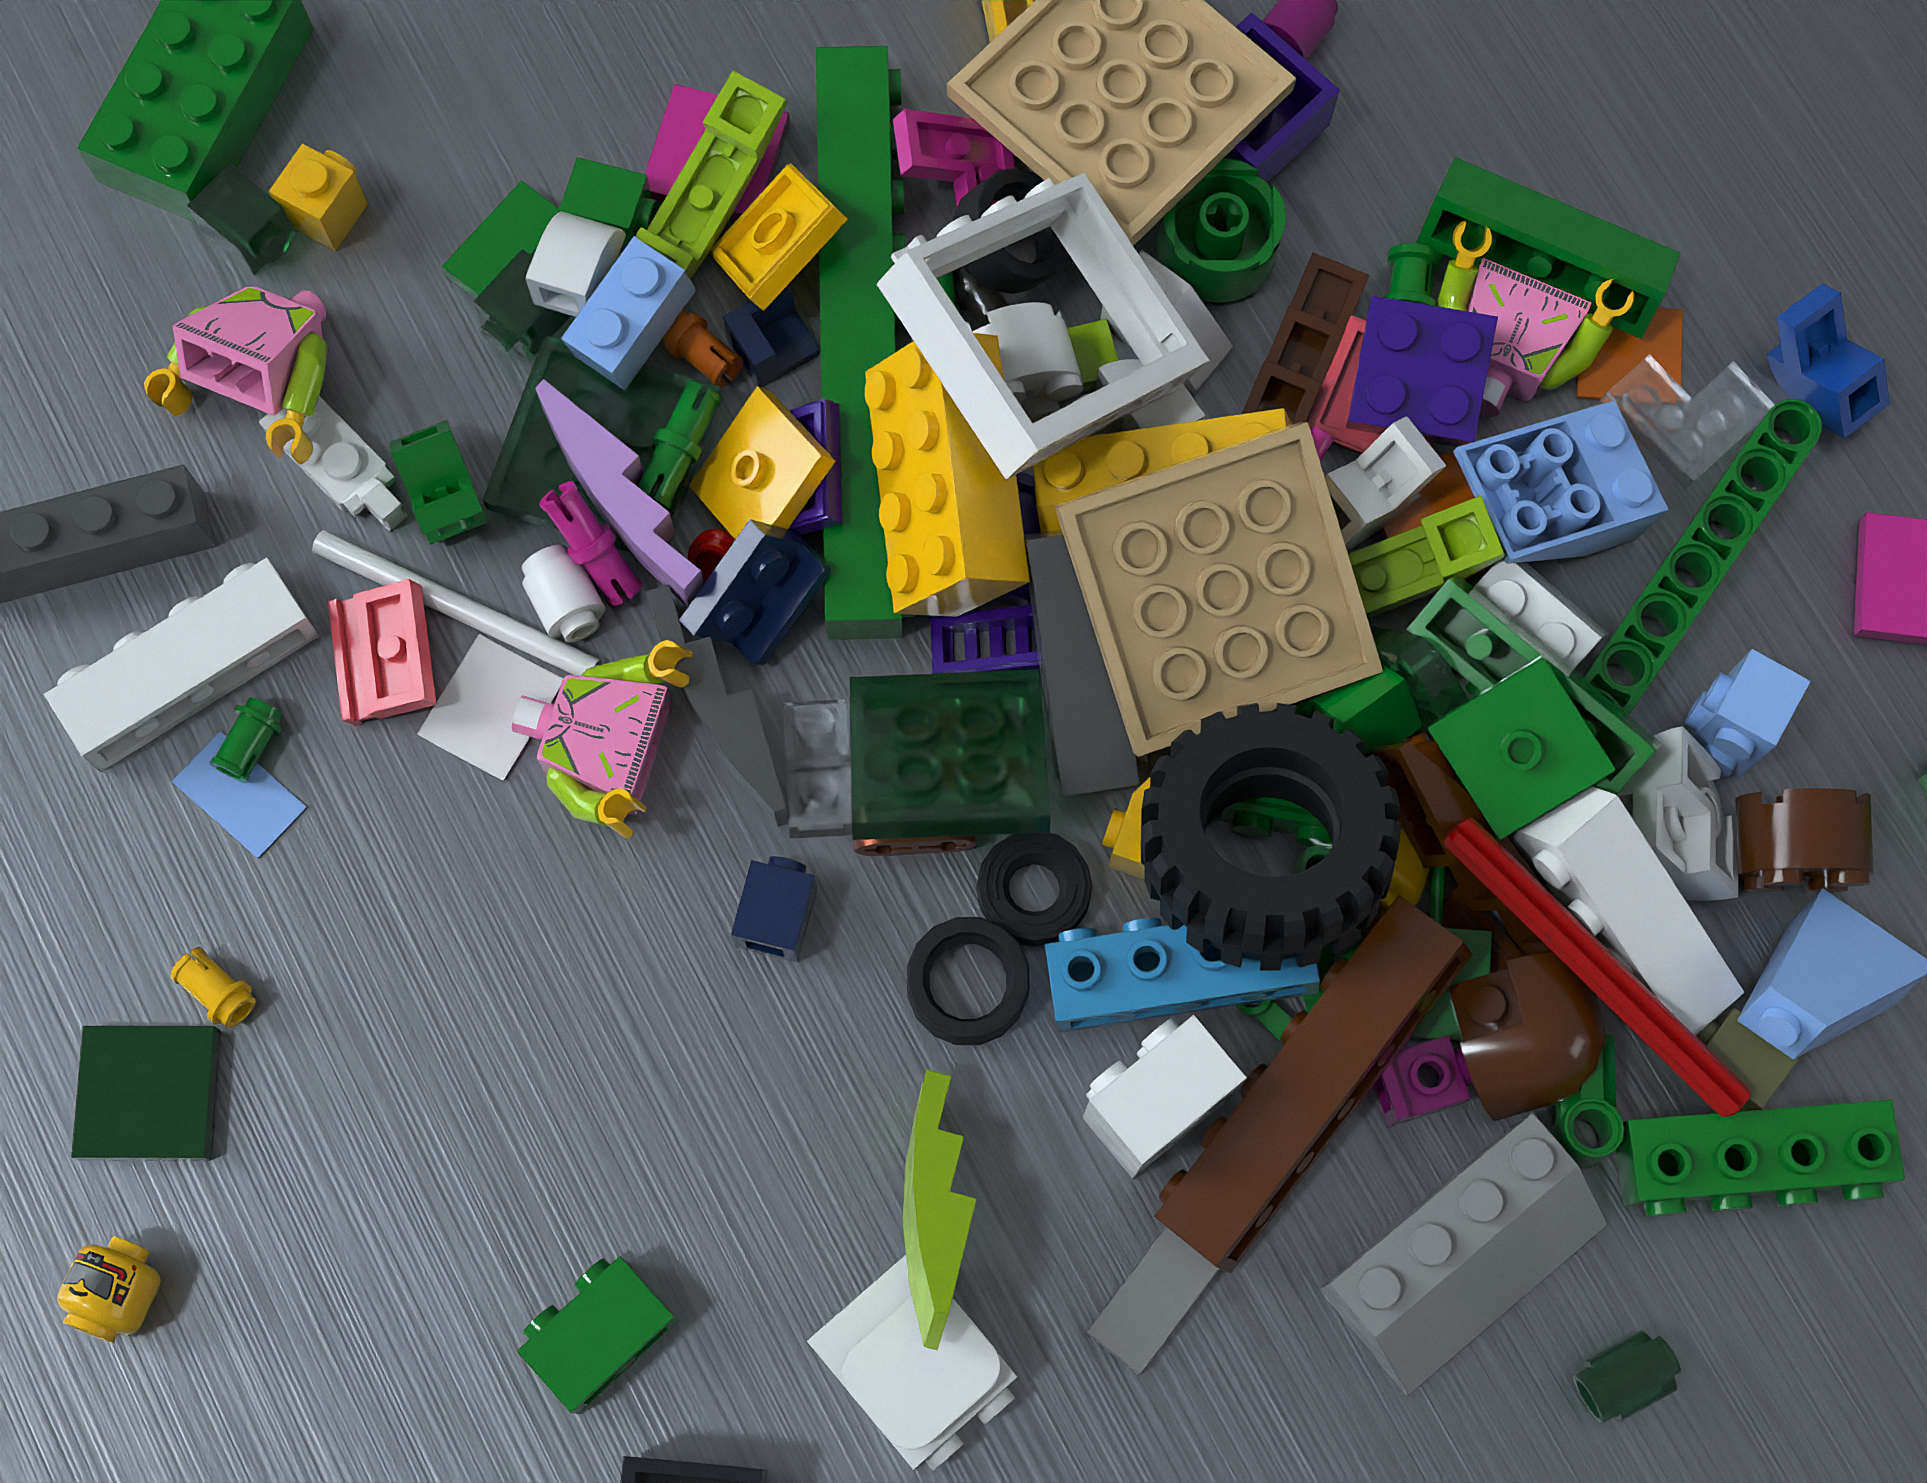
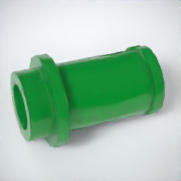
M249 697L244 706H236L234 713L238 717L216 756L212 757L210 765L216 767V770L243 783H247L250 779L249 775L272 735L280 736L283 731L279 725L283 714L273 706L253 697Z

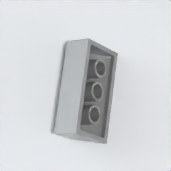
M1532 1113L1513 1125L1319 1290L1407 1396L1607 1226V1222L1577 1163L1536 1115Z

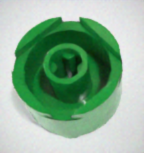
M1222 159L1160 221L1157 238L1159 262L1190 284L1202 301L1230 302L1255 295L1263 287L1276 262L1286 224V210L1283 198L1274 184L1271 187L1264 179L1258 176L1259 170L1242 161Z

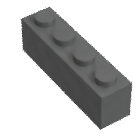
M183 464L1 511L0 603L216 547L204 491Z
M1062 529L1024 535L1030 578L1028 587L1056 787L1064 797L1139 785L1137 767L1147 765V754L1138 757L1133 753Z

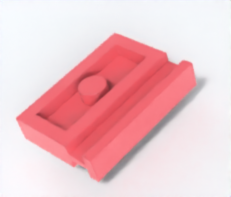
M407 579L353 594V598L344 601L337 599L328 601L342 721L356 726L363 724V720L374 717L383 719L437 704L422 586Z

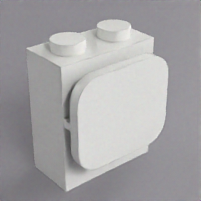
M906 1255L807 1340L809 1345L913 1470L925 1461L931 1470L934 1471L964 1444L956 1435L958 1430L975 1415L986 1425L1015 1399L1007 1387L1017 1379V1375L1000 1357L994 1346L954 1299H952L938 1350L924 1347L909 1287Z

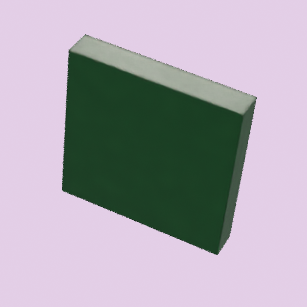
M82 1026L71 1158L76 1160H210L220 1029L215 1026Z

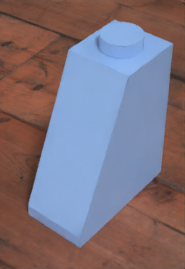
M1822 888L1788 924L1737 1021L1794 1060L1897 1005L1927 976V959Z

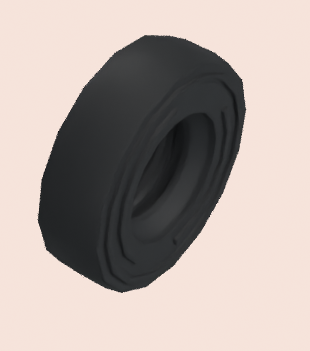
M1036 829L1013 833L994 845L981 863L976 885L980 911L986 920L1003 926L1020 944L1029 946L1056 943L1059 941L1058 935L1060 933L1076 929L1088 911L1093 888L1089 866L1078 849L1058 834ZM1033 864L1044 866L1052 871L1058 880L1060 889L1059 896L1054 904L1045 910L1037 912L1024 910L1018 906L1010 896L1009 890L1010 879L1015 872L1024 866Z

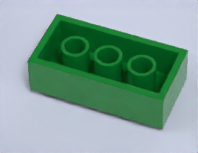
M161 0L77 147L78 152L98 183L205 226L313 31V26L302 0Z

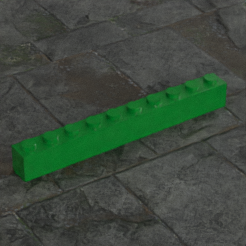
M888 46L816 47L818 190L848 218L819 250L821 399L826 398L840 404L842 523L824 528V561L831 568L830 574L824 581L827 640L902 638V618L914 617V615L894 614L892 593L886 578L888 559L885 534L879 519L881 501L877 468L872 459L873 434L870 409L865 400V371L905 347L895 346V327H902L904 325L877 286L881 278L895 264L891 259V255L905 248V233L893 234L892 215H904L903 178H891V160H898L894 125L890 123V106H902L901 69H889Z

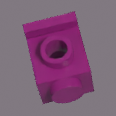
M1447 1035L1400 1050L1374 1084L1373 1089L1386 1127L1389 1128L1462 1105L1470 1099L1467 1087L1474 1084L1461 1047L1453 1049ZM1429 1065L1435 1069L1439 1081L1436 1087L1429 1088L1420 1083L1417 1076L1420 1066Z

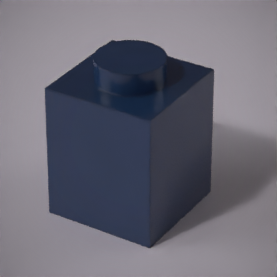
M770 856L768 864L751 860L731 932L736 948L798 963L817 892L815 875L805 873L806 865L778 856Z

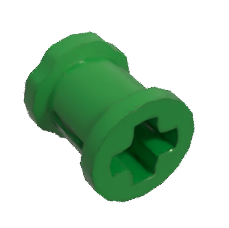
M1404 243L1391 247L1387 254V263L1392 268L1389 294H1386L1384 298L1436 306V301L1432 298L1434 272L1438 271L1442 265V253L1431 246L1419 243Z

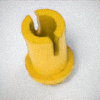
M196 947L191 951V955L196 959L195 961L188 953L184 954L174 965L170 974L171 979L175 983L180 984L209 1010L207 1013L208 1019L213 1024L223 1023L227 1028L240 1024L251 1013L256 1004V999L251 995V985L245 980L236 982L208 957L201 947Z

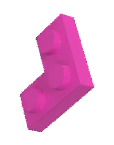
M904 109L893 119L901 176L953 182L956 206H958L962 197L995 172L1015 168L1013 153L973 118ZM994 200L990 207L998 202V200Z

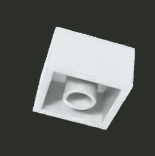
M1194 1015L1180 1026L1170 1018L1142 1041L1143 1047L1136 1053L1140 1058L1137 1062L1127 1069L1122 1061L1119 1060L1089 1085L1091 1090L1086 1094L1089 1103L1083 1119L1132 1179L1228 1101L1247 1078Z

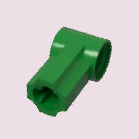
M1605 1034L1606 1047L1602 1048L1596 1069L1579 1088L1581 1091L1555 1104V1122L1551 1127L1550 1133L1577 1163L1580 1169L1591 1168L1614 1152L1623 1140L1624 1125L1616 1105L1615 1036ZM1574 1120H1584L1595 1127L1599 1135L1598 1148L1585 1147L1577 1140L1573 1131Z

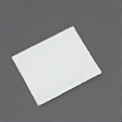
M479 634L417 735L504 781L530 738L529 736L512 732V720L518 701L522 696H527L551 703L559 691L564 678Z

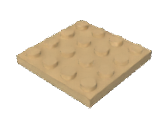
M1035 0L947 83V96L1044 181L1050 178L1054 185H1057L1081 173H1085L1134 246L1293 91L1296 77L1204 0Z
M1299 422L1054 505L1133 753L1139 757L1171 746V742L1184 730H1192L1198 735L1201 728V719L1218 711L1223 712L1227 719L1237 716V706L1258 703L1260 712H1269L1277 708V703L1292 704L1383 672L1308 422Z

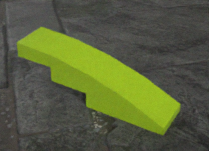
M926 1069L916 1105L905 1162L903 1230L909 1287L923 1345L926 1348L938 1350L949 1315L977 1198L950 1191L964 1136L938 1129L952 1076Z

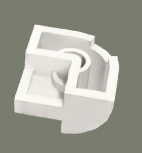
M1683 726L1654 735L1661 742V745L1617 794L1685 900L1712 901L1737 898L1736 816L1724 817L1719 794L1713 780L1720 779L1722 770L1713 757Z

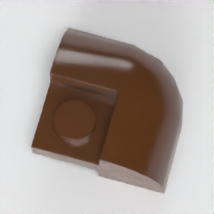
M1553 952L1531 954L1507 960V969L1449 986L1463 1038L1460 1046L1482 1105L1493 1121L1557 1104L1581 1091L1579 1088L1596 1069L1602 1048L1606 1047L1604 1020L1596 994Z

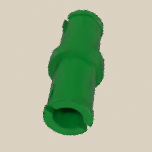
M692 381L685 383L683 393L665 429H657L652 439L656 448L637 484V487L648 496H651L657 482H662L654 500L667 511H669L672 505V499L690 463H698L703 452L699 444L717 407L722 402V397L708 388L698 410H693L700 396L702 385Z

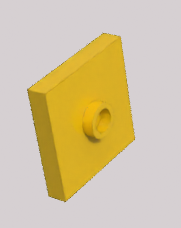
M790 163L786 165L714 244L709 254L745 295L764 311L848 218Z
M757 386L689 484V487L732 537L736 539L749 519L788 529L836 461L771 391Z

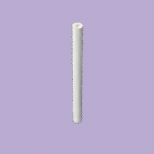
M321 531L313 543V553L383 586L407 579L413 580L422 586L424 605L573 675L581 676L587 668L601 665L600 659L558 639L550 638L543 632L329 532Z

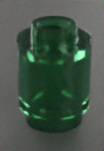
M1639 1330L1585 1360V1369L1573 1375V1380L1584 1404L1600 1424H1604L1613 1418L1618 1422H1622L1677 1391V1383L1674 1376L1681 1372V1367L1673 1350L1661 1336L1651 1339L1647 1333Z

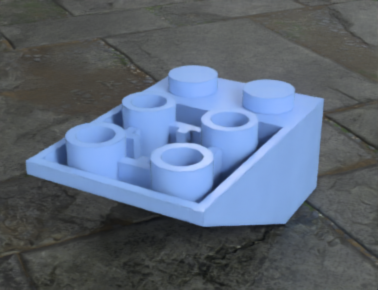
M1615 400L1456 447L1453 451L1474 497L1482 496L1505 554L1504 560L1506 564L1584 557L1636 540L1669 510Z

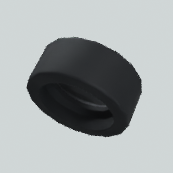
M1019 168L997 171L960 199L953 216V221L964 215H969L972 221L980 219L982 214L990 208L994 200L1000 201L1007 196L1012 195L1017 202L1023 200L1028 192L1044 180L1034 172ZM1050 226L1034 233L1036 258L1032 263L1020 261L1003 247L965 266L974 278L990 289L1008 294H1016L1029 291L1052 277L1067 264L1070 255Z
M955 917L933 926L916 943L907 964V997L916 1019L933 1036L954 1045H982L1003 1036L1019 1020L1028 999L1030 990L1029 963L1020 943L1003 926L981 917ZM960 944H976L990 950L1001 961L1006 973V991L1001 1003L989 1014L977 1019H960L947 1014L935 1002L930 990V972L935 961L947 949Z

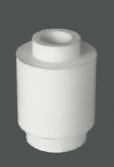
M565 545L546 547L525 560L521 567L525 575L522 585L548 636L555 639L564 638L566 642H576L593 634L599 628L600 623L598 620L604 615L606 608L583 564L577 565L572 561Z

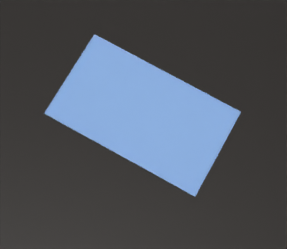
M220 731L171 782L256 858H259L307 806L258 763H256L249 775L250 779L247 783L232 779L216 770V767L211 766L210 761L212 757L216 756L227 737Z

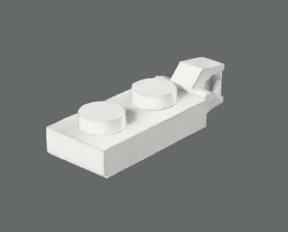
M319 396L313 417L306 416L302 427L303 431L312 441V455L305 463L298 464L291 456V443L294 439L286 443L283 451L344 513L349 511L355 517L366 508L391 532L408 517L401 508L403 505L387 489L397 480L387 464ZM282 409L275 416L267 414L258 422L266 432L269 426L276 420L285 418L287 410Z

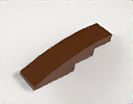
M1312 252L1293 300L1287 308L1242 414L1284 408L1292 424L1307 422L1346 330L1350 316L1354 314L1369 279L1368 274Z
M1410 742L1374 747L1366 752V757L1372 754L1379 756L1389 772L1386 786H1391L1397 791L1400 804L1398 819L1414 847L1423 868L1448 866L1471 911L1496 910L1512 942L1524 955L1552 952L1445 847L1444 838L1452 827L1467 817L1474 818L1543 886L1509 838L1506 836L1501 840L1498 839L1473 798L1463 787Z

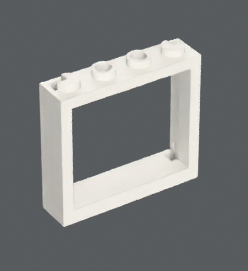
M1081 173L1057 185H1054L1050 178H1048L1028 192L1025 199L1018 202L1012 195L1007 196L988 208L980 219L972 221L969 215H964L948 224L937 234V238L928 242L923 235L916 236L907 247L891 255V259L895 264L877 283L886 300L1005 479L1022 472L1175 391L1210 361L1085 173ZM1051 226L1143 364V367L1032 423L936 278Z

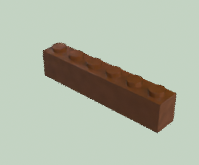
M1400 895L1396 897L1390 907L1385 904L1379 907L1376 918L1366 930L1361 931V937L1364 938V941L1349 960L1343 957L1330 968L1321 983V990L1324 991L1323 995L1309 1013L1302 1010L1289 1022L1280 1038V1042L1284 1044L1282 1049L1269 1066L1262 1063L1251 1072L1240 1090V1095L1244 1099L1228 1119L1222 1116L1209 1127L1200 1142L1199 1147L1203 1150L1202 1154L1188 1172L1184 1169L1178 1171L1168 1181L1159 1196V1201L1163 1205L1154 1217L1219 1269L1232 1273L1473 955L1464 941Z

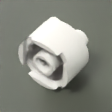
M1031 302L998 308L987 312L990 324L973 331L974 333L998 335L1004 381L1032 423L1060 410L1061 405L1082 392L1083 379L1063 314L1059 310L1055 316L1052 305ZM968 321V322H966V324L968 325V327H969L970 330H971L970 323H969V321Z

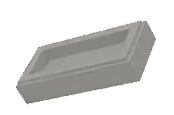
M1165 1227L1085 1334L1134 1373L1140 1375L1219 1268L1211 1264L1180 1237Z

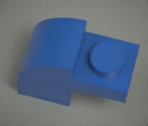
M1822 283L1776 318L1781 344L1766 354L1771 371L1779 386L1790 399H1800L1807 402L1818 412L1822 427L1845 439L1890 405L1884 359L1847 339L1841 292Z

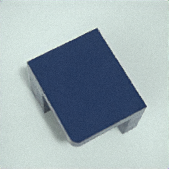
M789 285L784 288L764 311L750 301L723 316L727 341L733 351L743 358V366L756 387L762 388L817 357L819 354L818 344L795 310L794 294Z

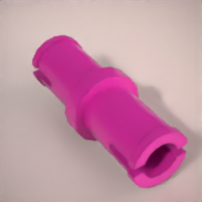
M573 481L559 485V489L563 493L560 498L555 490L552 489L541 499L539 505L543 511L547 512L570 545L567 553L572 561L577 565L583 564L610 606L624 603L623 598L619 594L622 589L629 599L632 598L641 589L643 583L634 574L614 545L616 535L610 526L599 523L577 491L578 488Z

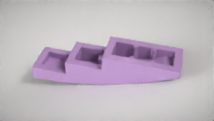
M543 379L535 389L546 418L569 467L601 517L636 559L664 586L669 585L671 593L688 607L704 585L702 572L668 544L669 540L675 535L670 513L637 487L643 474L639 455Z

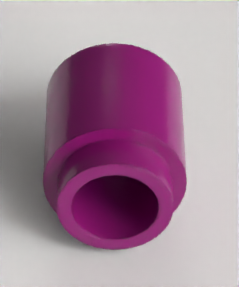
M1278 0L1263 18L1262 22L1307 60L1335 24L1334 16L1337 14L1338 5L1336 0Z

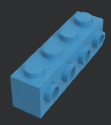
M1159 918L1133 920L1122 925L1123 932L1097 936V930L1094 928L1073 929L1060 933L1058 935L1059 942L1045 944L1055 1020L1060 1032L1319 993L1320 980L1317 963L1300 968L1296 963V959L1290 958L1282 960L1280 971H1260V960L1243 958L1242 965L1239 968L1221 962L1222 950L1210 946L1207 952L1201 953L1186 943L1187 927L1185 925L1178 930H1172L1169 925L1162 926L1161 919Z

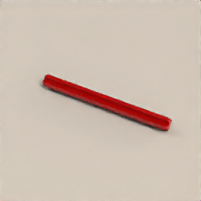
M1471 817L1459 821L1452 827L1444 838L1445 847L1709 1106L1723 1117L1735 1115L1743 1108L1751 1097L1749 1088L1495 838Z

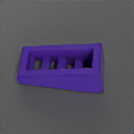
M1031 605L968 612L958 617H930L932 676L935 680L1041 676L1038 652H1032L1031 630H1034ZM1015 630L1016 654L1007 655L1006 631ZM989 631L990 657L981 658L980 632ZM964 632L965 660L955 661L954 633Z

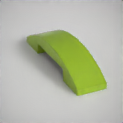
M733 70L702 123L705 131L648 229L640 227L635 237L680 266L691 279L720 236L755 174L787 104L786 99Z
M1482 496L1420 519L1422 525L1348 554L1367 619L1440 590L1449 578L1457 576L1465 578L1505 557Z

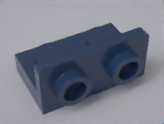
M749 519L679 621L693 636L702 638L710 636L713 640L732 643L751 664L763 666L831 572V568L796 531Z

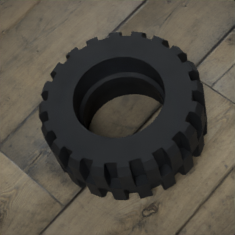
M1258 703L1237 706V716L1226 719L1223 712L1218 711L1201 719V728L1198 735L1192 730H1184L1171 742V757L1168 755L1159 757L1150 774V788L1144 790L1141 808V864L1145 865L1144 882L1150 898L1157 901L1160 900V916L1172 930H1178L1183 925L1187 927L1186 943L1201 953L1207 952L1210 946L1222 950L1221 962L1239 968L1242 965L1243 958L1260 960V971H1280L1282 960L1295 958L1297 965L1301 968L1318 963L1322 947L1327 946L1331 952L1339 953L1352 944L1356 928L1366 930L1378 915L1381 899L1387 897L1399 848L1401 825L1397 821L1400 804L1396 789L1386 786L1389 772L1380 757L1372 754L1365 758L1366 741L1353 730L1346 729L1343 734H1340L1333 729V718L1317 711L1313 713L1312 718L1297 715L1296 705L1277 703L1276 712H1260ZM1251 798H1277L1292 802L1315 816L1328 832L1332 841V848L1320 862L1302 872L1281 877L1259 876L1242 871L1219 856L1205 836V829L1218 813L1232 804Z

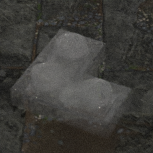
M1650 354L1600 399L1602 403L1616 401L1631 434L1684 489L1692 484L1752 429L1775 405L1734 361L1695 397L1691 398Z

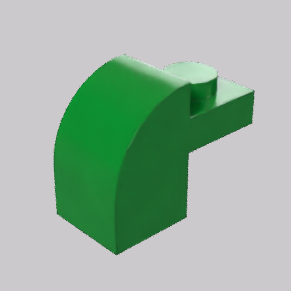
M448 420L389 442L392 457L411 499L413 513L422 534H426L430 545L489 522Z

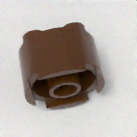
M1804 788L1782 790V796L1776 797V803L1762 804V792L1748 793L1735 798L1738 877L1744 879V891H1783L1784 886L1804 884V880L1807 881L1808 892L1818 893L1822 888L1829 893L1848 891V886L1870 884L1869 875L1874 874L1871 794L1865 793L1857 796L1856 790Z

